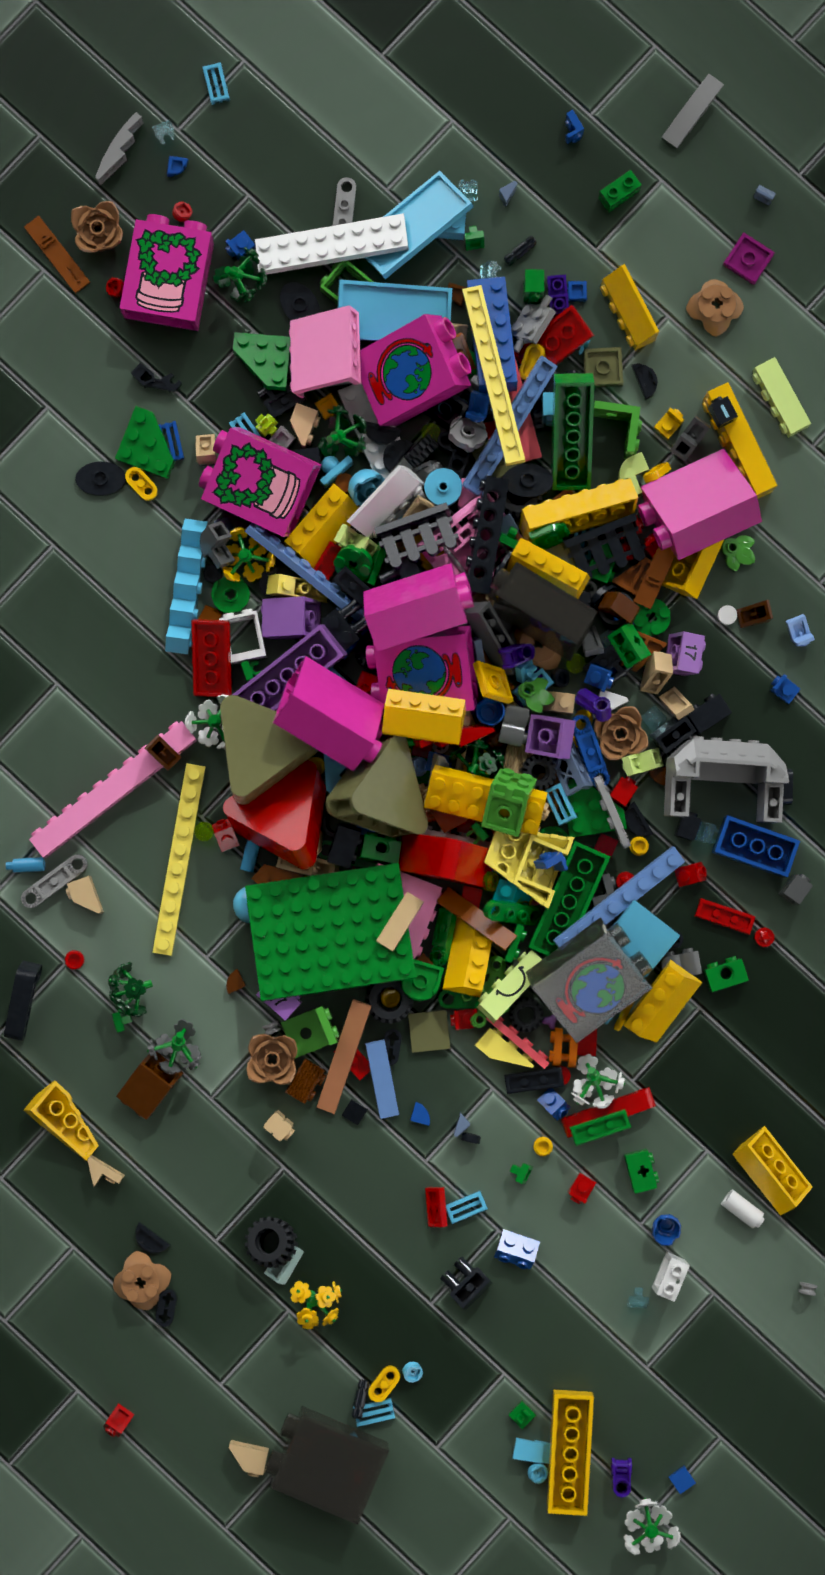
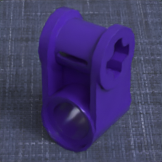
M522 643L498 649L503 663L502 669L514 668L519 664L532 660L535 656L534 646L530 643Z
M611 1458L612 1489L618 1497H626L631 1491L632 1459L616 1460ZM620 1482L626 1484V1488L623 1491L616 1490V1486Z

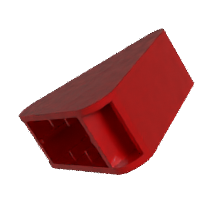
M307 760L249 804H238L233 799V796L229 797L223 804V811L238 835L300 869H308L316 862L326 785L315 763Z
M422 834L401 837L402 844L398 862L401 872L495 890L498 875L492 874V868L484 863L489 848L446 837Z

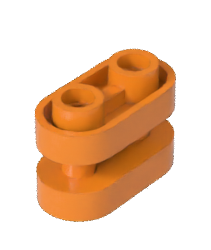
M555 1027V1030L551 1031L550 1043H553V1051L549 1050V1062H552V1066L560 1067L561 1061H567L569 1068H576L578 1029H570V1034H563V1028ZM562 1042H569L568 1054L562 1053Z

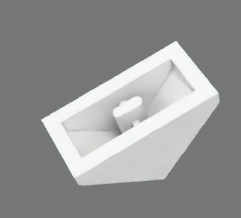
M600 690L598 695L610 700L611 711L629 701L627 697L606 690L605 692Z

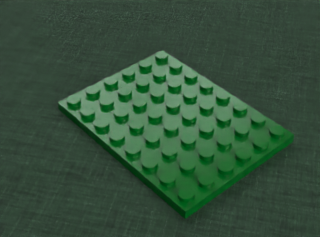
M399 863L245 886L261 1002L416 978L409 927L393 952L376 942L404 897Z

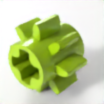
M260 414L255 420L257 423L255 426L256 430L264 437L268 434L272 437L277 431L275 426L278 422L270 414H267L265 417Z

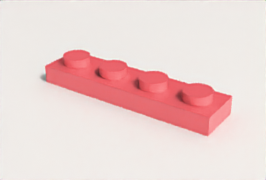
M501 1016L494 1023L486 1017L492 1025L545 1069L549 1065V1062L546 1061L548 1056L541 1050L536 1052L532 1049L534 1044L527 1038L522 1040L518 1037L517 1034L519 1032L511 1025L509 1027L502 1023L504 1019Z

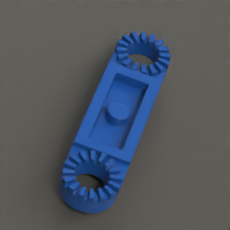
M577 715L572 719L576 721L573 735L583 763L594 787L596 785L593 778L598 773L604 775V785L607 786L610 781V775L608 774L591 721L585 715ZM579 719L585 721V728L583 730H579L576 727V722Z

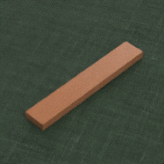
M355 999L352 1000L317 1108L333 1114L336 1113L372 1007L371 1005Z

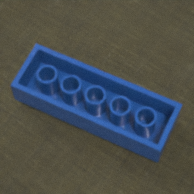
M505 277L467 280V288L482 286L508 392L517 391L518 381ZM472 332L478 391L488 394Z

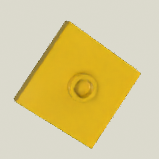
M481 661L473 663L482 697L506 704L514 701L504 669Z

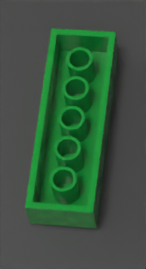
M593 373L554 374L551 466L553 490L591 489L595 386Z
M573 842L566 858L568 870L560 871L553 887L555 893L549 909L544 908L527 946L528 948L561 963L565 962L567 956L561 953L553 940L586 914L610 856L579 842Z

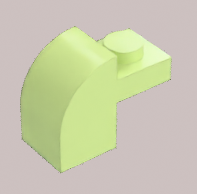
M642 452L627 458L618 472V480L631 478L638 497L642 495V490L636 476L644 475L649 471Z
M342 524L334 539L342 548L348 545H355L359 549L362 547L371 557H373L378 547L370 538L358 534L345 524Z
M659 748L622 758L623 769L629 777L664 766Z

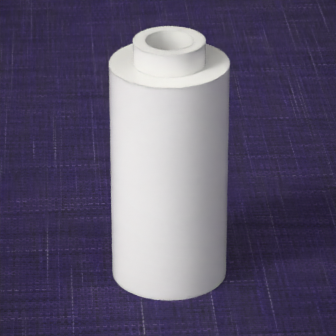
M733 1189L729 1191L721 1203L723 1207L752 1229L755 1226L759 1228L765 1220L763 1218L764 1213Z

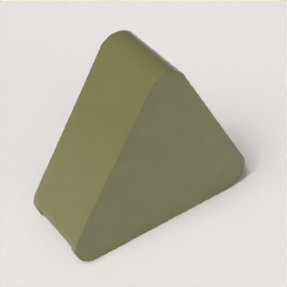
M236 695L227 696L221 702L220 710L230 786L233 799L238 804H249L317 753L318 750L273 723L277 711Z
M393 735L381 736L378 741L382 743V746L375 759L371 763L362 759L354 771L348 768L326 799L327 811L335 818L392 838L423 834L428 827V819L406 737Z

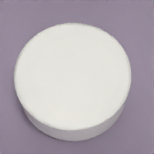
M729 605L723 606L717 614L719 622L723 625L732 624L737 618L736 609Z

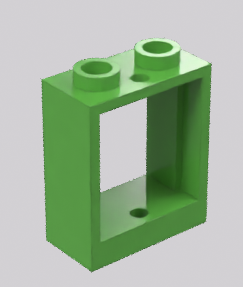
M348 260L334 264L332 267L333 271L329 276L325 275L320 281V291L338 305V296L330 291L329 288L344 270H347L359 281H374Z

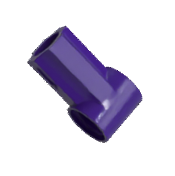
M581 688L577 693L575 703L593 713L598 721L605 722L611 718V703L608 698L599 697L586 688Z

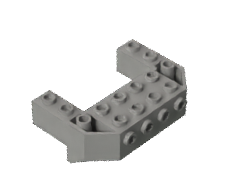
M693 736L691 740L685 741L666 759L664 816L689 817L691 780L758 784L756 822L782 823L784 784L789 783L786 764L769 744H761L757 740H748V743L741 742L740 739L722 741L723 738H711V740H704V737Z

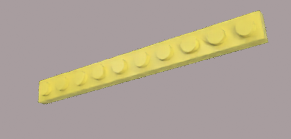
M482 286L463 289V296L505 465L510 466L524 463L525 457Z
M186 763L152 953L170 956L173 953L205 775V766Z

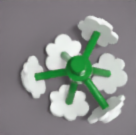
M218 695L217 699L219 700V703L221 704L223 699L229 695ZM206 700L204 704H200L198 707L200 710L198 717L200 719L205 718V720H196L194 712L190 711L189 715L185 718V726L192 734L197 729L196 724H209L210 727H206L198 732V742L205 744L207 747L217 745L219 742L217 738L218 733L213 731V729H217L223 739L220 745L217 746V749L224 748L226 750L224 733L222 731L223 725L222 729L220 727L222 724L220 718L221 710L217 711L218 705L213 704L211 700Z
M591 1054L579 1057L576 1067L583 1074H587V1080L576 1079L573 1082L574 1087L573 1092H571L575 1096L573 1100L576 1101L577 1105L581 1104L583 1106L584 1103L589 1105L590 1103L584 1100V1098L591 1097L594 1089L593 1086H595L599 1097L594 1100L593 1106L597 1108L608 1107L612 1100H614V1096L603 1095L600 1086H603L605 1090H610L612 1085H616L615 1093H618V1090L622 1089L625 1085V1078H621L622 1072L619 1073L616 1080L617 1072L615 1070H611L608 1067L600 1072L595 1070V1065L598 1063L596 1057H592Z
M644 1498L640 1500V1504L636 1505L635 1508H645L648 1523L646 1525L642 1523L645 1516L640 1513V1510L636 1509L634 1512L629 1511L627 1513L625 1525L628 1526L629 1531L633 1532L636 1528L644 1529L643 1535L636 1540L631 1535L624 1536L626 1541L625 1547L633 1555L640 1554L639 1542H641L642 1546H645V1550L648 1553L660 1550L663 1537H666L669 1549L676 1547L679 1543L680 1532L677 1526L670 1527L668 1533L658 1531V1525H668L669 1520L672 1518V1513L667 1511L665 1506L659 1507L656 1505L658 1503L651 1502V1499ZM653 1506L652 1513L650 1514L649 1507Z

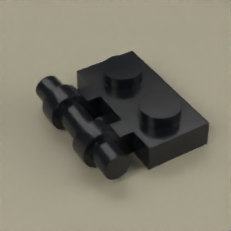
M290 373L287 378L286 391H281L274 395L273 391L275 390H268L263 386V389L257 392L260 398L268 395L269 399L264 401V405L274 419L295 408L296 403L302 404L306 401L305 397L300 398L292 392L291 387L288 385V382L291 381Z
M610 644L604 649V653L596 655L583 666V669L587 673L591 663L607 670H611L614 667L617 671L611 675L614 678L611 685L612 688L615 682L621 677L627 676L628 671L633 667L627 669L625 665L622 666L619 663L622 661L613 645Z

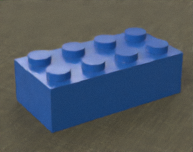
M726 815L723 818L712 853L787 878L800 841Z

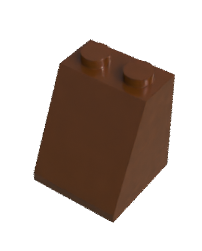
M157 1053L158 1060L155 1059L154 1055L150 1056L149 1054L139 1064L116 1096L124 1105L129 1106L138 1116L146 1120L153 1114L184 1073L182 1071L179 1073L175 1072L174 1074L165 1073L159 1064L168 1060L159 1053Z

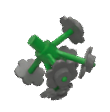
M180 1019L178 1024L174 1025L176 1031L173 1038H169L167 1034H162L160 1038L155 1040L156 1046H154L152 1039H150L151 1044L147 1045V1052L150 1053V1056L154 1055L156 1060H158L157 1053H162L163 1056L172 1053L170 1061L160 1062L159 1064L161 1069L167 1074L181 1072V1068L174 1064L177 1051H180V1060L183 1064L189 1062L183 1068L184 1070L187 1068L190 1070L197 1069V1066L200 1064L199 1060L202 1057L199 1047L197 1045L192 1046L191 1044L185 1045V1039H189L190 1036H194L196 1033L195 1029L192 1028L193 1024L191 1022L187 1023L186 1020Z

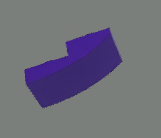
M566 274L547 276L548 295L552 298L549 308H552L556 312L555 314H560L569 307Z

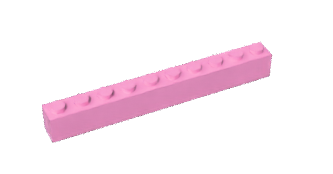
M176 721L168 727L169 731L164 735L162 733L159 734L179 755L197 741L182 721L180 723ZM147 745L138 750L139 754L136 757L132 758L131 756L123 762L124 766L122 768L112 770L107 775L109 778L104 782L100 780L94 784L91 792L81 794L77 798L78 802L73 806L69 804L63 808V813L60 816L56 817L55 815L46 822L48 824L43 829L39 827L31 834L33 837L29 840L43 858H47L163 768L145 749Z

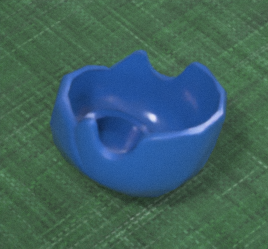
M489 698L480 700L475 708V717L479 723L485 726L499 724L505 715L503 703Z
M671 1214L657 1217L652 1225V1234L655 1241L662 1246H671L674 1240L679 1238L681 1234V1224L678 1218Z

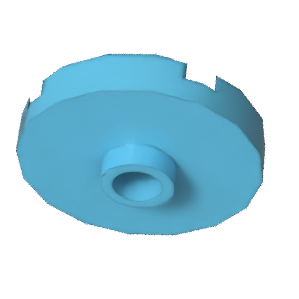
M447 468L436 469L425 480L424 490L426 497L436 506L445 502L448 506L452 505L461 496L462 482L458 474L453 470ZM445 484L447 488L445 490L440 489V485Z

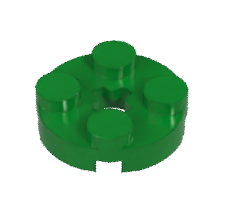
M348 545L338 552L334 559V566L337 573L346 566L360 580L364 581L371 573L373 560L371 555L362 547L359 549L355 545ZM350 561H352L353 563L356 562L357 566L352 567L350 565Z
M224 577L215 582L211 596L218 610L226 614L240 613L247 606L250 592L243 579L240 578V581L237 582L229 581ZM230 590H234L236 597L229 600L225 594L230 592Z
M655 599L651 610L637 604L640 610L633 622L637 631L653 637L663 633L668 628L671 620L670 609L664 602ZM654 613L657 618L656 621L648 622L646 615Z

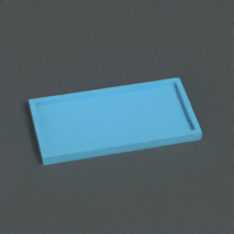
M438 171L383 216L404 213L409 250L365 257V259L384 279L388 278L473 208L472 203L441 171Z
M339 280L337 308L350 305L359 312L360 340L378 341L424 314L440 315L442 318L447 317L451 321L452 288Z
M636 900L632 901L586 958L608 957L613 959L618 957L622 960L624 966L623 970L618 969L625 980V994L622 1001L610 1012L594 1014L605 1024L611 1021L680 937L676 931ZM594 962V963H605V964L612 965V964L606 963V962ZM571 981L570 988H569V995H570V997L572 998V996H571V985H572V981Z

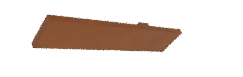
M37 216L24 226L75 294L90 283L40 216Z
M658 546L633 602L651 610L675 557L670 547L661 550Z
M449 887L436 901L504 951L517 938V935L499 922L486 918L482 910Z

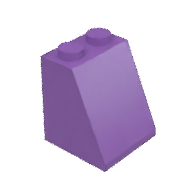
M304 596L262 599L261 632L264 638L303 639L321 625V602Z

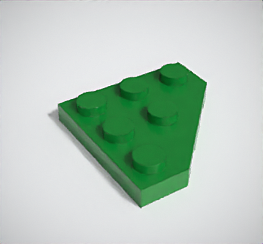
M235 332L233 353L245 363V366L254 376L260 379L266 389L286 391L290 359L289 348L291 346L290 337Z
M135 406L115 459L168 479L175 461L159 427L158 420L153 412Z
M574 779L568 781L570 790L577 786ZM593 787L581 789L568 796L578 817L567 823L569 837L615 831L614 828H610L607 822L609 815L607 811L602 810L599 803L602 799L596 789ZM564 802L565 810H566L568 816L570 817L571 814H570V812H569V810H568V808H567V806H566V804H565V802ZM614 803L623 824V829H627L624 809Z

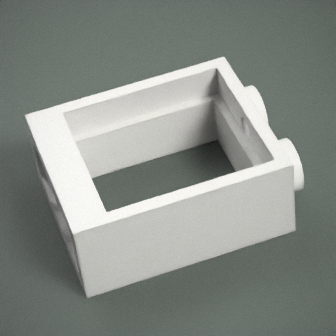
M253 609L241 611L242 614L238 615L227 613L223 615V618H219V620L230 621V624L254 619L260 649L233 655L231 651V665L247 660L253 661L267 658L258 613L253 611Z
M666 1251L652 1289L657 1295L675 1302L690 1265L685 1259Z

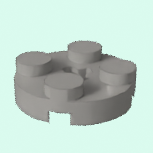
M458 416L451 422L448 438L466 452H473L484 445L487 438L486 426L482 421L476 423L470 421V418Z

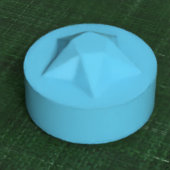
M409 1362L403 1367L402 1373L406 1381L417 1382L422 1377L423 1370L419 1363Z
M535 1462L528 1469V1478L536 1484L544 1482L548 1476V1469L542 1463Z

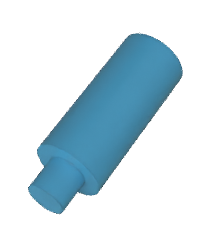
M249 840L246 842L240 870L254 872L260 846Z
M45 858L13 859L12 862H6V870H13L14 873L45 871Z

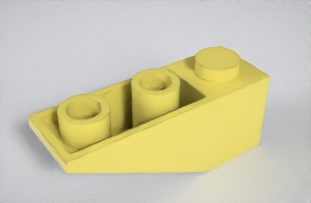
M283 574L268 575L266 591L268 595L283 598L304 596L327 603V597L303 578Z
M489 1027L475 1043V1046L491 1059L531 1068L534 1067L531 1063L533 1059L525 1052L521 1055L517 1051L518 1046L511 1040L506 1042L502 1038L504 1034L496 1027L493 1030Z

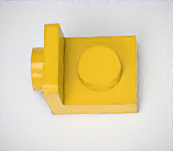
M670 407L667 413L654 426V429L668 440L683 424V414L679 410H673Z

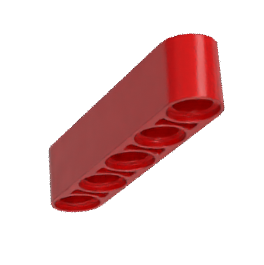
M646 1087L612 1100V1103L606 1108L591 1107L561 1119L566 1136L569 1138L573 1137L570 1130L571 1126L622 1109L626 1110L627 1116H631L655 1107L656 1104L650 1087Z

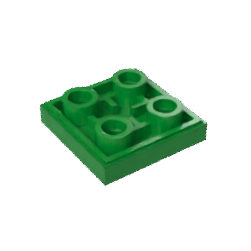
M515 924L513 933L517 935V938L506 949L504 961L511 963L513 960H517L520 949H517L518 944L524 941L527 931H524L525 927L523 925Z

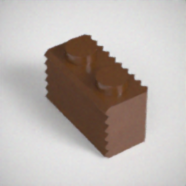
M305 1058L285 1092L304 1104L307 1100L311 1102L316 1094L314 1091L317 1084L321 1086L326 1077L323 1074L325 1069Z

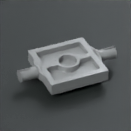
M545 295L541 304H526L511 328L512 339L518 340L513 347L516 353L520 352L524 344H537L556 312L548 307L552 300L549 295Z

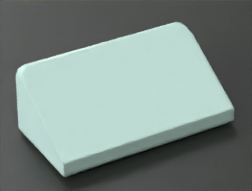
M294 1246V1250L297 1251L295 1254H291V1261H286L284 1266L279 1265V1268L267 1267L264 1274L277 1283L285 1285L304 1251Z

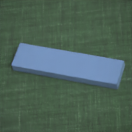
M385 1040L365 1043L379 1117L383 1119L399 1115Z

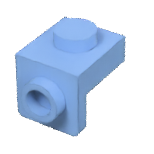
M804 614L785 621L791 641L796 646H806L815 640L814 636L810 633Z

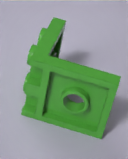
M595 401L593 417L628 421L623 459L636 454L640 441L636 437L639 436L642 427V420H639L641 407Z
M500 768L490 786L481 827L519 837L528 799L536 786L537 779L533 778L530 774H518L512 769ZM507 809L510 816H502L500 810Z
M323 1005L281 1022L286 1036L293 1038L296 1042L298 1051L295 1058L338 1042L337 1038L340 1035L337 1027L331 1024L330 1020L333 1017L329 1008L325 1009ZM303 1028L311 1030L312 1035L310 1038L304 1039L301 1036L300 1032Z

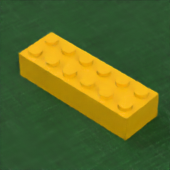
M727 382L708 391L703 399L702 406L704 411L709 413L711 417L710 423L712 428L718 431L720 445L726 448L729 457L754 490L758 499L772 493L778 485L729 383ZM719 396L722 398L728 396L738 418L736 421L718 429L708 408L712 404L711 401Z
M631 478L619 479L608 485L601 484L594 489H584L573 495L566 494L559 499H549L541 504L528 505L522 509L519 528L523 538L530 543L532 541L529 532L556 522L567 524L570 534L635 513L639 497Z
M434 765L424 808L482 822L490 786L494 779ZM533 790L528 799L521 832L533 835L538 834L548 792ZM507 809L500 810L502 816H510Z
M553 1389L547 1512L549 1514L587 1516L594 1404L592 1392Z

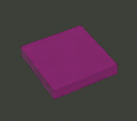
M743 232L722 265L754 285L775 252Z

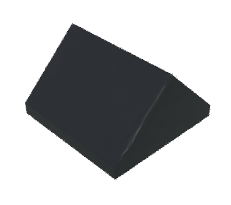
M455 394L423 413L449 431L451 422L456 417H465L469 403Z

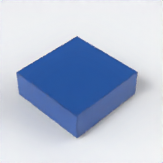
M587 281L567 282L569 302L587 301Z
M685 1466L668 1476L680 1494L696 1484Z

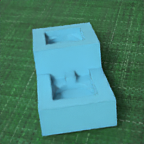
M516 1438L513 1459L549 1464L550 1443Z

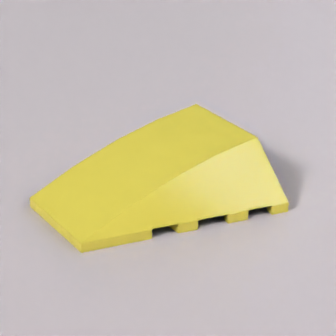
M495 831L484 863L546 909H549L555 893L552 888L558 871H555L553 866L548 869H536L533 861L539 859V855L545 852H562L564 856H567L574 837L540 832L537 835L520 832L519 837Z

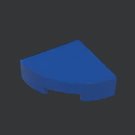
M169 156L167 176L171 177L182 173L188 165V158Z
M415 1102L411 1121L429 1126L430 1117L428 1111L422 1104Z

